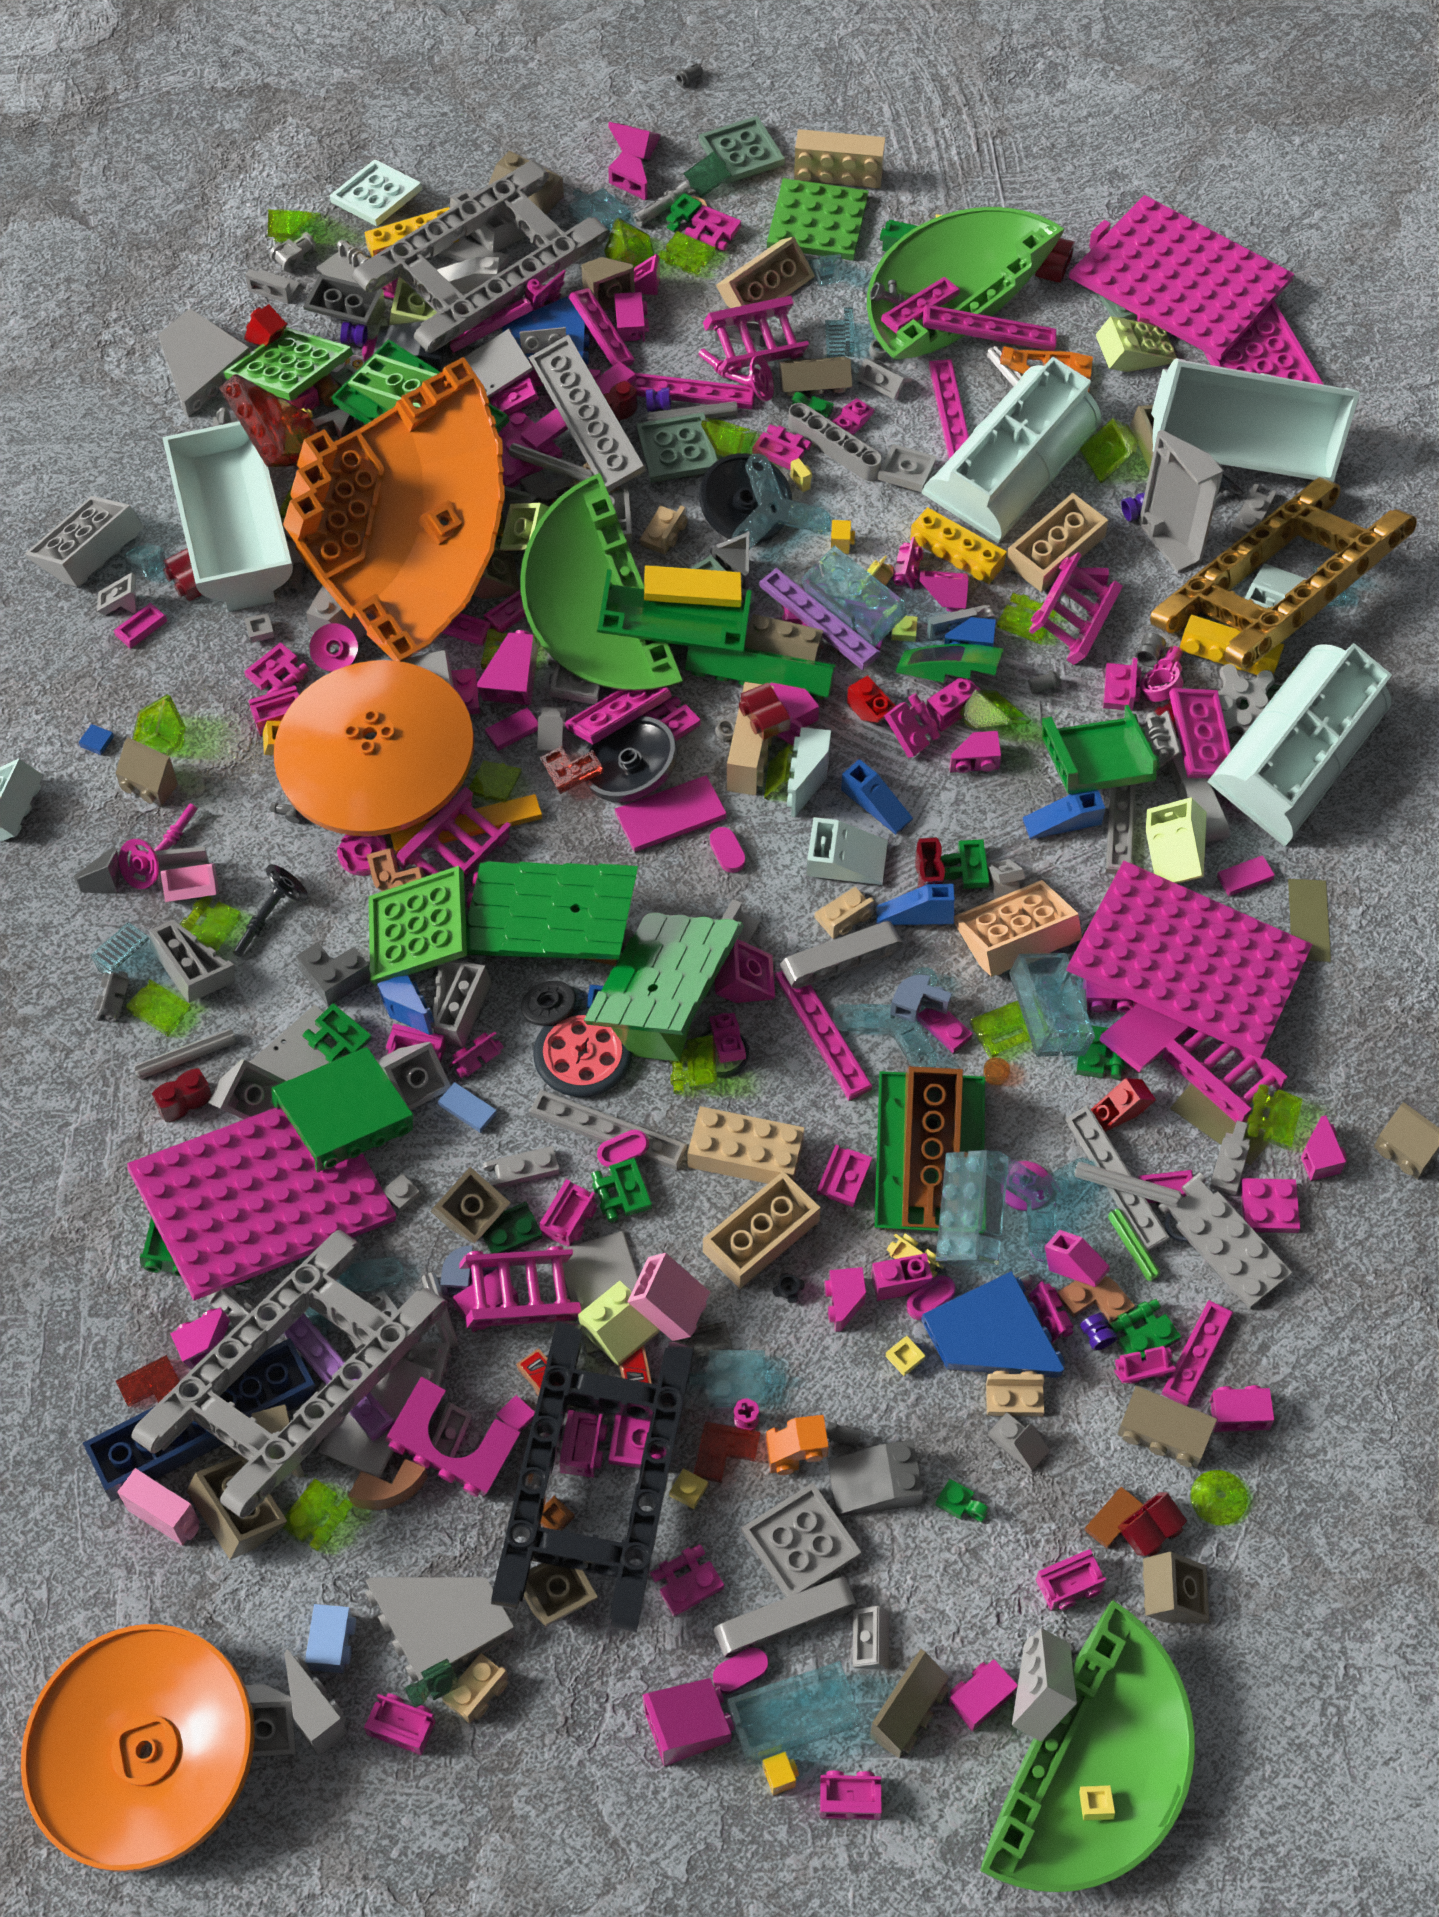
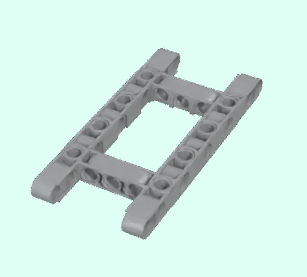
M531 160L363 262L354 270L352 278L366 292H376L399 277L412 287L437 312L422 322L421 326L414 333V339L428 353H432L525 295L527 284L530 280L537 279L542 284L601 246L609 238L610 230L596 217H589L564 233L528 198L541 190L549 178V173L538 162ZM505 214L515 224V227L521 229L530 238V242L532 244L535 243L539 248L463 296L426 259L430 256L434 257L447 249L462 236H468L481 228L496 215Z
M337 1230L285 1278L139 1421L132 1432V1438L151 1453H157L161 1449L164 1451L195 1421L249 1460L226 1484L228 1487L220 1498L222 1505L240 1518H245L303 1461L440 1319L447 1308V1301L430 1289L423 1288L421 1291L417 1290L391 1317H388L336 1281L355 1262L354 1258L359 1253L361 1246L351 1236L342 1230ZM310 1307L366 1346L358 1354L354 1353L332 1375V1380L319 1393L316 1392L293 1415L294 1419L281 1432L277 1431L271 1434L258 1425L255 1418H248L235 1408L234 1403L231 1401L227 1403L219 1396Z

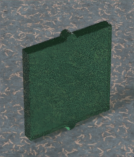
M715 151L683 173L689 181L691 189H694L700 198L732 177L725 167V161H721Z

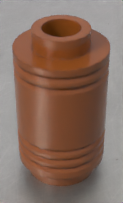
M329 373L314 383L313 386L317 389L318 396L327 407L332 408L337 405L333 403L331 397L341 387Z

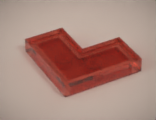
M562 746L540 757L559 794L604 772L593 750L573 761L569 760Z
M167 1355L116 1380V1384L128 1407L152 1395H155L159 1403L180 1382Z
M705 1421L694 1474L704 1480L722 1483L727 1456L755 1462L761 1432Z

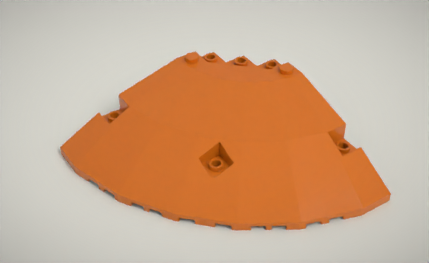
M464 357L445 366L442 372L423 381L422 386L403 395L396 402L395 407L341 439L333 442L325 429L304 439L297 463L299 469L296 472L290 493L293 499L289 502L283 526L296 543L295 549L311 572L350 619L358 617L366 629L367 635L393 661L403 662L428 648L468 605L495 548L496 535L505 499L503 485L504 468L502 467L503 445L495 426V418L491 415L488 406L489 400L484 385ZM413 403H418L421 407L417 408ZM440 520H445L448 525H442ZM367 614H373L375 619L367 618Z

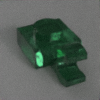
M446 1658L420 1672L423 1679L408 1685L405 1688V1692L415 1708L422 1705L429 1695L434 1701L459 1688L460 1684L451 1663Z

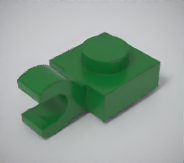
M684 193L671 206V214L666 218V221L670 222L667 229L672 232L677 231L682 220L689 222L701 208L702 203Z
M795 392L792 398L793 404L803 403L827 419L833 411V403L812 396L811 400H808L804 394Z
M952 1479L948 1480L935 1502V1506L958 1519H961L963 1514L966 1513L982 1523L988 1513L986 1512L988 1507L985 1504L972 1500L975 1492Z

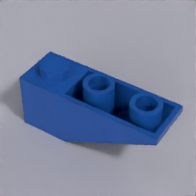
M860 759L842 773L841 791L895 835L913 820V817L882 778Z
M1099 790L1074 793L1024 816L1023 822L1031 840L1102 825L1105 806Z
M927 884L877 905V924L885 921H890L893 925L954 924L953 884Z
M404 975L377 984L383 1005L390 1018L428 1035L433 1034L430 1024L434 1022V1018L430 1008H427L423 994H420L416 981L411 982L408 975Z

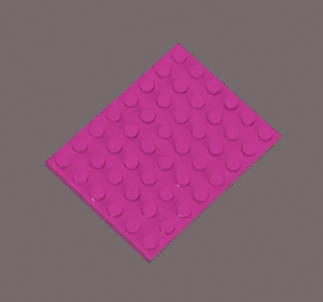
M1143 195L1070 271L1069 278L1138 316L1139 313L1145 315L1150 319L1149 322L1221 360L1293 281L1294 273Z
M1123 860L1072 956L1066 971L1261 1058L1313 944Z
M282 1108L268 1110L127 1163V1169L193 1301L311 1255L337 1230H342L353 1238L396 1221V1213L363 1153L356 1158L342 1161L331 1169H324L317 1173L315 1170V1159Z

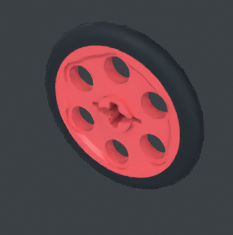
M589 1008L574 1009L564 1020L553 1025L544 1026L538 1034L533 1048L534 1064L543 1081L552 1089L574 1097L599 1095L616 1086L629 1070L633 1057L632 1052L625 1048L611 1027L587 1025L584 1022ZM576 1025H583L586 1027V1031L581 1035H577L572 1032V1028ZM600 1033H608L611 1036L610 1040L605 1043L597 1041L596 1037ZM558 1039L566 1043L565 1047L559 1050L551 1046L552 1042ZM587 1043V1053H584L583 1056L580 1057L579 1061L578 1052H582L583 1049H585ZM612 1056L615 1061L613 1064L606 1066L600 1062L602 1057ZM564 1062L570 1068L568 1071L560 1073L555 1070V1066L558 1063ZM586 1070L594 1073V1077L588 1081L582 1080L579 1075Z

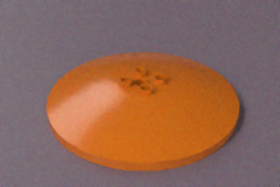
M390 660L360 662L345 666L323 676L295 699L285 713L277 731L274 744V765L280 785L290 803L314 824L336 833L351 836L391 834L415 826L428 819L444 807L457 793L472 763L475 741L474 731L465 703L455 689L440 676L423 667L406 662ZM368 733L377 734L372 740L364 739Z
M161 1624L128 1626L104 1634L84 1645L72 1654L51 1676L38 1696L26 1725L21 1750V1777L28 1807L38 1827L47 1839L67 1856L85 1865L111 1872L146 1871L166 1865L191 1852L203 1843L228 1816L244 1787L250 1770L255 1741L254 1717L249 1694L244 1682L233 1664L215 1646L194 1633L174 1626ZM151 1743L153 1747L151 1755L148 1758L142 1759L140 1756L141 1748L145 1744Z

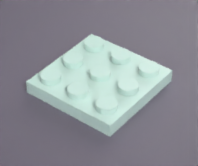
M373 160L329 195L331 203L378 226L423 189L419 181L377 160Z

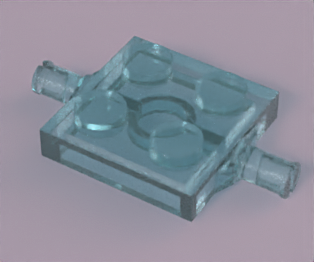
M580 188L573 191V195L579 200L569 205V212L578 221L582 222L589 217H596L608 230L614 231L620 238L622 236L625 237L627 231L620 225L630 219L631 212L606 189L601 188L589 195L585 194Z
M709 1350V1366L706 1373L689 1374V1385H706L709 1392V1407H735L739 1400L745 1398L755 1401L759 1407H765V1393L768 1385H785V1373H768L765 1366V1350Z

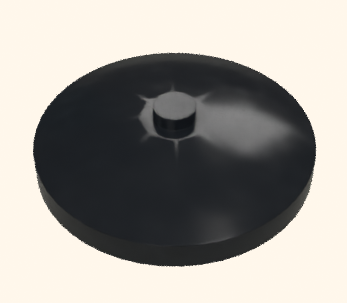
M736 453L720 458L707 470L699 489V502L705 519L715 531L727 539H732L750 531L749 544L769 540L782 530L792 511V492L783 473L770 461L753 454Z
M640 716L597 743L588 744L581 761L583 779L596 796L607 801L627 802L642 798L659 788L671 775L678 759V745L667 725L655 718Z

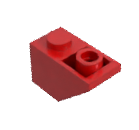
M270 304L263 308L258 307L251 313V320L246 326L247 331L244 336L247 342L258 345L264 344L267 347L283 336L287 323Z
M868 675L848 687L847 704L861 720L878 723L885 719L884 715L896 707Z
M1125 1078L1091 1110L1106 1132L1139 1116L1156 1099L1143 1079Z

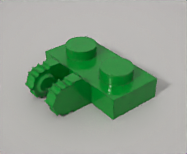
M984 839L958 841V853L941 856L944 866H955L960 863V867L945 868L944 879L956 880L962 877L963 889L989 887Z

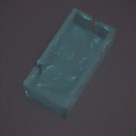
M835 545L819 560L822 573L824 574L823 577L817 564L801 577L803 588L809 595L854 631L857 630V633L874 647L907 615L904 600Z
M1067 953L1018 954L1009 972L1036 1057L1059 1056L1060 1052H1062L1063 1056H1085L1095 1038L1075 976H1071L1072 973L1066 971L1070 962Z
M989 1150L969 1151L968 1153H946L936 1261L956 1267L999 1266L1001 1241L979 1235V1230L1002 1236L1008 1156Z
M841 1661L727 1699V1709L731 1716L735 1733H738V1741L746 1765L828 1738L829 1730H832L833 1734L836 1735L857 1728L860 1725L861 1717Z

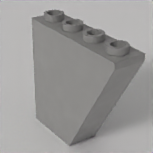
M191 308L158 334L165 361L184 414L187 417L199 410L206 401L214 397L219 390L231 382L226 380L224 371L250 353L248 346Z
M371 1577L366 1580L369 1590L365 1592L368 1601L372 1608L378 1605L382 1615L378 1616L385 1632L392 1631L395 1640L391 1643L399 1658L405 1655L409 1663L405 1669L412 1682L414 1683L418 1680L422 1689L477 1658L480 1653L484 1654L516 1636L514 1626L504 1608L491 1605L493 1589L486 1577Z

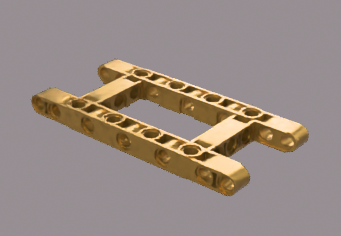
M1319 477L1292 499L1280 506L1159 604L1151 613L1150 622L1153 626L1168 633L1178 632L1188 623L1191 615L1197 616L1200 613L1227 624L1241 632L1229 641L1230 644L1225 651V660L1244 670L1248 669L1408 538L1416 528L1417 518L1399 509H1394L1393 511H1388L1368 529H1365L1326 512L1336 504L1335 501L1340 495V486ZM1298 535L1337 552L1317 568V572L1307 580L1304 579L1289 591L1285 598L1274 607L1271 606L1266 609L1254 603L1252 599L1247 600L1236 595L1231 590Z

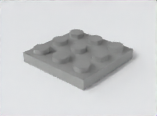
M814 1483L806 1486L741 1527V1532L786 1598L814 1587L859 1558L862 1553Z

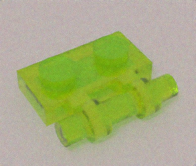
M677 231L667 243L666 251L661 250L658 256L667 265H675L682 268L683 272L698 275L701 267L705 268L715 255V247Z
M1013 592L1010 602L1018 605L1016 607L1006 605L997 621V628L1041 645L1048 630L1041 627L1031 634L1029 629L1033 624L1031 618L1034 614L1026 612L1025 609L1037 611L1041 609L1044 602L1039 603L1030 599L1028 595H1019ZM1052 610L1049 617L1055 618L1057 612Z
M204 896L200 900H196L192 906V912L187 918H183L179 925L196 936L197 941L207 948L211 947L217 952L242 916L240 911L219 901L213 909L208 907L213 899L210 896ZM201 916L205 917L206 919L201 926L196 925Z
M712 1035L688 1039L687 1049L682 1050L680 1062L669 1060L672 1065L670 1084L673 1086V1093L676 1095L684 1093V1085L689 1082V1088L692 1091L717 1087L715 1039ZM688 1061V1070L683 1071V1064Z
M1260 1084L1257 1093H1254L1252 1103L1254 1107L1252 1114L1248 1117L1247 1125H1249L1247 1134L1257 1137L1261 1128L1265 1130L1264 1141L1287 1150L1293 1144L1303 1099L1280 1089L1275 1091L1274 1096L1271 1097L1268 1095L1269 1086ZM1265 1107L1270 1108L1268 1119L1263 1117Z
M314 1478L285 1515L287 1523L282 1529L302 1543L310 1534L313 1535L314 1538L309 1546L318 1552L324 1543L328 1544L333 1536L331 1534L340 1523H344L348 1518L347 1513L353 1507V1504L349 1500L344 1499L338 1507L334 1506L333 1504L337 1500L338 1494ZM326 1513L330 1515V1518L323 1527L317 1526Z

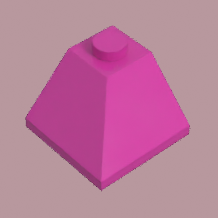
M608 123V127L622 151L641 159V162L642 159H650L661 134L620 123Z
M920 570V582L942 607H946V611L956 612L961 610V608L966 609L967 573Z
M737 939L715 978V994L734 1003L774 999L775 987L772 955Z

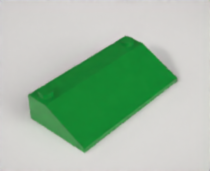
M607 569L597 633L743 654L752 590H747L745 602L741 604V607L645 601L644 589L613 585L611 582L612 570Z

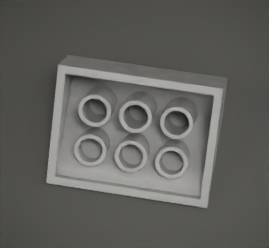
M91 496L28 550L25 556L63 583L77 587L84 584L94 571L101 569L105 564L104 562L111 556L118 554L121 551V547L128 541L135 539L138 536V532L144 527L130 505Z

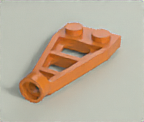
M1004 346L1000 357V364L1009 366L1008 368L1024 374L1030 368V366L1026 365L1027 360H1041L1043 366H1045L1054 357L1090 380L1093 357L1074 352L1015 350Z

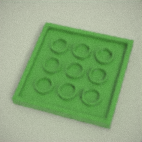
M783 178L767 239V248H770L782 239L795 237L804 254L854 261L869 190Z
M286 327L283 336L267 347L264 344L260 345L224 371V375L228 381L292 401L306 389L312 387L322 377L327 376L337 366L343 364L345 360L353 355L350 346Z
M460 866L369 896L370 981L375 986L394 977L410 975L467 956L464 871Z

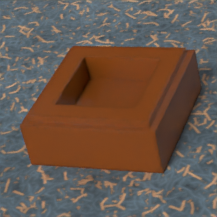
M554 1495L545 1504L541 1525L544 1528L562 1531L575 1518V1514Z

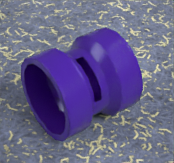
M343 322L340 333L341 344L350 345L355 342L357 346L363 347L368 338V326L363 324L355 326L351 322Z
M669 387L662 388L658 392L654 389H646L648 412H655L657 408L663 411L671 410Z
M1145 492L1137 494L1135 498L1127 497L1121 500L1122 513L1127 521L1136 520L1141 515Z
M1104 1313L1094 1314L1080 1324L1083 1333L1090 1338L1089 1344L1093 1351L1102 1350L1117 1340L1114 1330L1109 1329L1107 1325L1108 1319Z

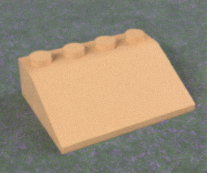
M1043 880L954 916V924L979 965L991 977L1000 975L1014 967L1024 965L1038 957L1048 955L1050 952L1062 947L1070 946L1072 943L1082 939L1079 914Z

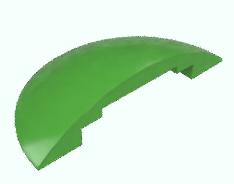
M979 207L944 214L914 228L885 253L873 272L869 283L867 312L870 326L877 341L893 359H906L934 352L950 345L965 335L924 328L923 318L917 322L913 319L895 333L881 321L882 315L895 307L894 304L883 299L880 301L870 299V291L876 282L883 284L885 290L889 292L888 281L896 280L898 294L904 295L906 301L936 281L946 277L960 289L959 296L941 307L993 316L1034 275L1059 241L1064 228L1040 215L1005 207Z
M598 473L573 486L549 507L532 532L526 546L521 569V596L527 620L534 635L548 654L562 667L586 681L603 687L631 691L654 690L682 683L683 680L668 643L597 633L607 569L612 570L611 582L613 585L644 589L602 476Z
M1113 1600L1106 1608L1072 1665L1077 1703L1042 1741L1033 1738L1003 1804L980 1869L981 1872L998 1881L1015 1887L1041 1892L1078 1891L1109 1882L1130 1871L1145 1860L1160 1845L1181 1812L1188 1794L1195 1756L1194 1726L1187 1693L1176 1667L1158 1639L1131 1612ZM1110 1785L1115 1811L1114 1819L1083 1821L1079 1795L1080 1787Z

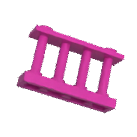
M791 296L710 312L703 322L705 331H717L727 357L719 368L720 372H737L743 367L750 366L751 359L758 355L762 356L767 362L789 357L797 359L804 354L809 343L808 341L797 343L787 317L788 312L794 305ZM767 318H779L788 345L776 346ZM755 321L759 324L768 348L767 350L756 352L746 325L747 322ZM732 325L738 327L747 354L735 355L726 327Z
M1079 552L1071 558L1066 557L1060 564L1059 569L1061 571L1041 609L1037 610L1032 616L1031 621L1033 624L1029 629V632L1033 634L1041 627H1044L1068 645L1071 652L1066 660L1073 665L1087 656L1123 587L1116 580L1109 586H1102L1076 566L1081 557ZM1073 575L1097 594L1096 597H1098L1097 602L1092 603L1068 585L1067 582L1070 576ZM1062 592L1088 611L1089 617L1087 620H1082L1057 601ZM1052 610L1078 628L1080 633L1078 638H1073L1048 619Z
M465 786L397 853V865L404 870L409 864H415L417 867H422L424 873L428 876L438 873L439 871L421 857V852L426 847L433 848L454 867L460 866L464 871L465 879L497 846L502 847L509 840L511 825L506 822L498 829L472 807L473 792ZM460 814L467 815L491 836L483 846L455 824V819ZM443 830L452 833L475 853L466 863L438 840V835Z
M1200 1031L1184 1045H1179L1174 1039L1166 1045L1162 1058L1235 1122L1237 1120L1246 1122L1252 1110L1249 1104L1271 1085L1280 1092L1288 1077L1280 1066L1273 1064L1263 1054L1261 1058H1258L1225 1042L1203 1062H1198L1190 1053L1209 1037V1035ZM1233 1050L1243 1061L1223 1079H1218L1210 1072V1069ZM1250 1068H1253L1263 1078L1242 1097L1237 1096L1229 1087Z
M554 1246L545 1251L483 1254V1251H472L467 1253L459 1263L460 1269L471 1268L476 1306L466 1316L467 1328L556 1322L557 1320L574 1321L578 1314L581 1313L580 1302H571L570 1299H567L563 1263H566L573 1255V1249H563L562 1246ZM536 1264H552L557 1300L554 1304H544L541 1301ZM525 1265L530 1303L527 1305L517 1306V1303H514L509 1266ZM498 1267L503 1301L500 1307L490 1308V1305L487 1304L482 1268Z

